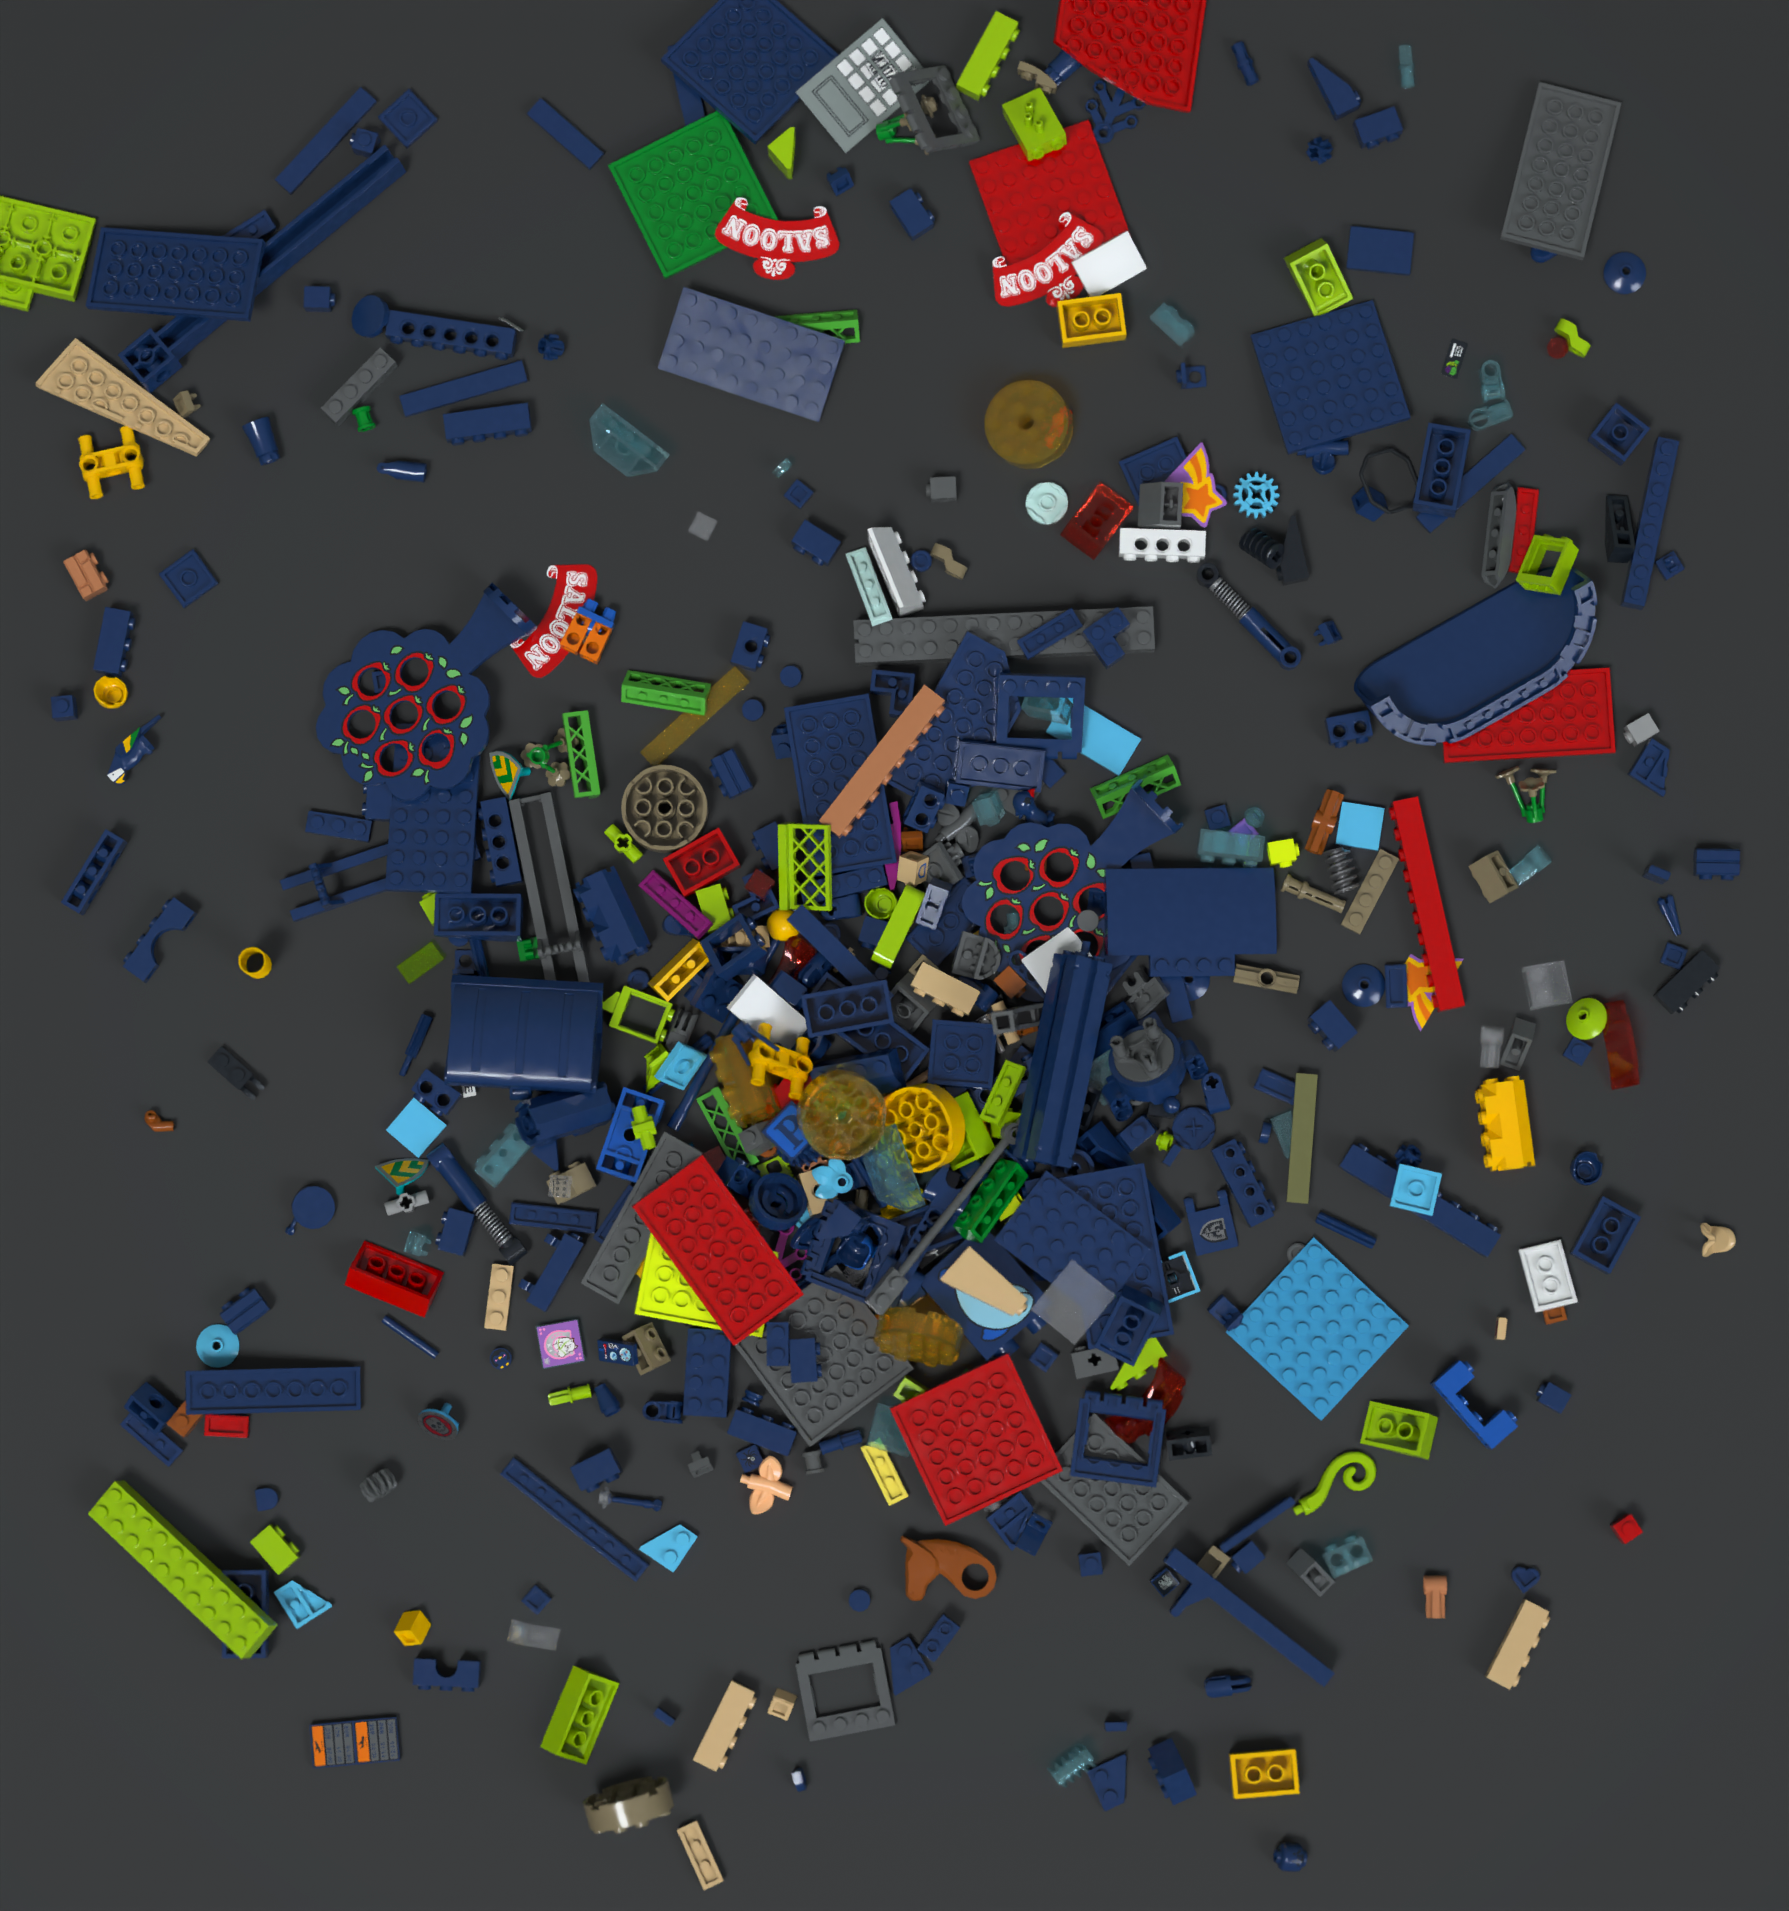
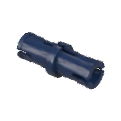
M1238 42L1231 46L1238 63L1237 68L1241 70L1246 85L1251 86L1259 82V78L1254 70L1253 59L1249 57L1244 42Z

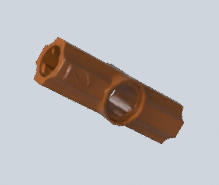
M1326 790L1321 806L1313 819L1312 830L1304 850L1316 855H1322L1328 837L1332 834L1338 818L1336 816L1344 797L1343 794L1334 790Z

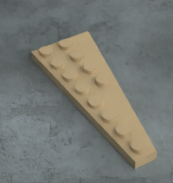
M76 338L36 381V386L39 389L196 457L210 442L208 436Z

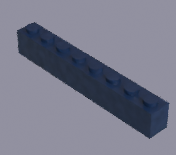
M1658 437L1654 442L1634 537L1635 550L1629 561L1620 606L1642 610L1645 606L1679 441Z
M1358 1143L1357 1146L1352 1144L1338 1167L1391 1199L1398 1167L1392 1168L1386 1164L1388 1161L1379 1155L1372 1156L1368 1153L1369 1149ZM1440 1192L1437 1194L1433 1216L1412 1212L1485 1258L1489 1256L1501 1236L1497 1233L1498 1228L1490 1223L1482 1224L1479 1222L1480 1217L1470 1211L1468 1214L1461 1211L1460 1208L1462 1206L1450 1200L1448 1203L1442 1199L1443 1195Z

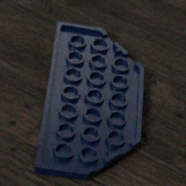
M966 631L933 691L945 700L943 705L946 707L938 718L935 716L930 722L932 727L925 735L921 733L917 739L919 743L912 752L908 750L904 755L906 760L899 769L895 767L890 773L893 777L888 784L912 796L920 780L942 789L945 793L948 780L956 782L960 740L996 744L999 673H1011L1005 651ZM1009 696L1010 719L1008 733L1021 712L1017 696ZM928 794L924 801L934 798L935 795Z

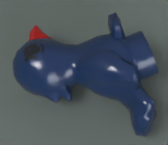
M1035 788L1028 791H1020L1014 795L1012 803L1016 816L1019 815V819L1025 815L1026 823H1037L1047 828L1055 825L1052 822L1055 816L1054 812H1051V810L1044 812L1036 806L1034 800Z

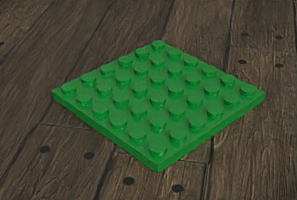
M717 111L608 165L665 279L728 248L716 239L715 230L736 198L742 197L747 200L748 204L745 211L760 217L778 220L728 120Z

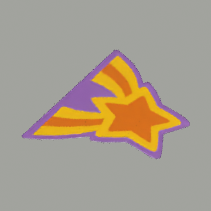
M1200 442L1164 482L1183 483L1181 516L1192 517L1200 526L1206 527L1211 511L1227 505V502L1216 491L1214 476L1212 473H1209L1208 456L1203 443Z
M1410 954L1404 963L1407 965L1408 1006H1411L1415 1023L1421 1032L1434 1010L1431 1002V996L1434 993L1432 987H1428L1426 975L1429 974L1428 966L1424 967L1422 959L1420 960ZM1455 958L1457 970L1463 958Z

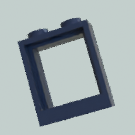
M740 913L700 941L715 973L725 981H729L768 953L764 946L766 941L755 929L757 924L752 917H746ZM743 928L751 946L726 963L718 945Z

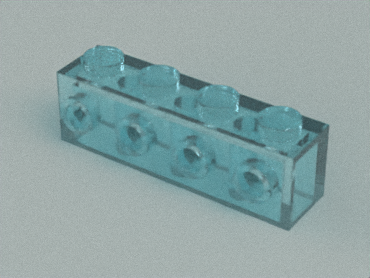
M510 1123L503 1131L505 1136L500 1141L496 1139L489 1147L490 1153L486 1157L482 1155L474 1164L476 1166L474 1171L493 1188L499 1185L531 1148L521 1139L516 1124Z

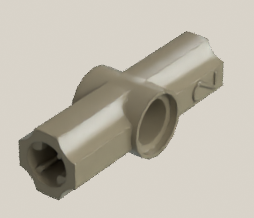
M1236 964L1233 983L1297 994L1300 976L1277 972L1271 969ZM1267 973L1272 977L1271 984L1265 985L1261 982L1262 974Z

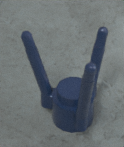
M744 1021L731 1031L734 1035L731 1040L736 1044L747 1066H750L751 1063L740 1042L746 1044L751 1040L754 1043L757 1040L754 1037L756 1036L775 1051H780L779 1047Z

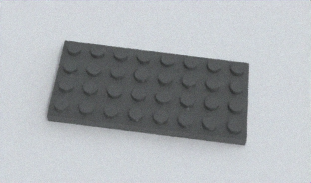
M1539 82L1504 220L1501 240L1583 260L1621 107L1620 102Z

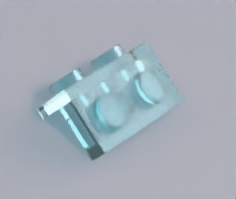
M1163 302L1150 316V320L1179 346H1182L1186 341L1189 342L1194 336L1195 330L1193 325L1186 319L1183 320L1179 317L1178 312L1171 305L1168 306Z

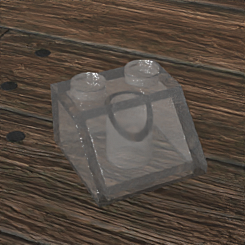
M1564 961L1548 962L1522 968L1530 1011L1573 1003Z

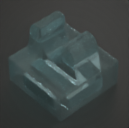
M410 1231L403 1252L416 1256H427L428 1252L423 1251L422 1247L424 1243L431 1244V1240L424 1235Z

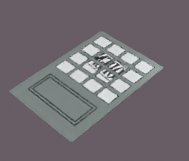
M882 18L799 88L796 93L846 153L875 129L876 124L882 123L900 107L897 100L899 94H894L889 83L891 76L899 72L923 69V67ZM930 81L911 85L914 93L916 94Z

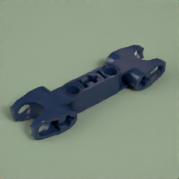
M950 1164L942 1166L929 1180L921 1196L931 1203L899 1259L889 1254L886 1256L877 1272L873 1288L890 1267L896 1270L900 1268L908 1258V1250H914L920 1243V1234L926 1227L931 1229L935 1224L930 1221L929 1213L935 1212L940 1217L963 1189V1187L953 1189L947 1184L946 1175ZM971 1192L955 1211L954 1216L959 1217L970 1199ZM930 1244L904 1275L908 1284L901 1291V1296L897 1303V1308L903 1310L907 1302L917 1293L926 1277L916 1269Z

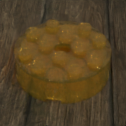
M1021 380L1005 386L993 397L985 415V433L991 447L1006 462L1023 469H1036L1044 467V465L1058 459L1064 453L1072 437L1073 418L1065 400L1052 387L1040 381ZM1033 420V426L1025 429V424Z
M848 1070L826 1072L812 1080L800 1096L797 1105L799 1130L812 1148L827 1158L833 1160H852L861 1157L876 1146L885 1131L887 1114L885 1101L878 1089L858 1073ZM840 1112H847L843 1119L838 1120Z
M906 1307L888 1308L883 1315H879L874 1343L879 1347L880 1352L894 1355V1359L898 1361L909 1360L924 1363L928 1367H937V1364L952 1365V1362L958 1360L964 1329L954 1320L928 1311V1315L915 1313L916 1308Z

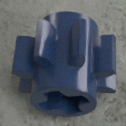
M1321 136L1307 143L1309 148L1306 153L1311 162L1317 160L1318 164H1322L1332 158L1331 152L1333 147L1329 139L1322 140Z
M544 335V338L539 340L538 351L544 354L543 359L557 360L558 356L563 354L564 343L558 340L559 335Z
M1403 1144L1394 1154L1397 1157L1395 1161L1397 1166L1404 1164L1417 1168L1422 1162V1159L1419 1158L1421 1152L1414 1145L1406 1147Z

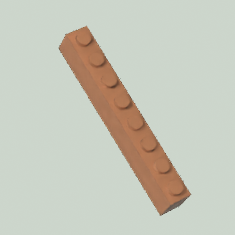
M924 685L820 818L819 823L830 824L831 832L838 838H841L842 835L846 837L853 829L852 822L856 818L859 820L867 809L864 808L869 801L873 803L880 792L877 790L882 784L886 786L893 775L890 773L895 767L899 769L905 762L906 758L904 755L908 750L912 752L919 743L917 739L921 733L925 735L932 727L930 723L935 716L938 718L946 708L943 706L945 700Z

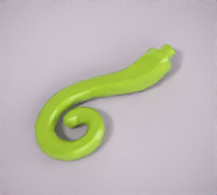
M1358 1451L1346 1452L1337 1456L1327 1466L1315 1491L1299 1499V1505L1293 1507L1295 1515L1304 1513L1307 1516L1317 1510L1326 1500L1337 1472L1349 1463L1361 1464L1365 1469V1477L1362 1481L1355 1482L1352 1476L1355 1474L1356 1468L1350 1466L1343 1473L1344 1484L1353 1491H1362L1370 1487L1376 1477L1374 1461L1368 1455Z

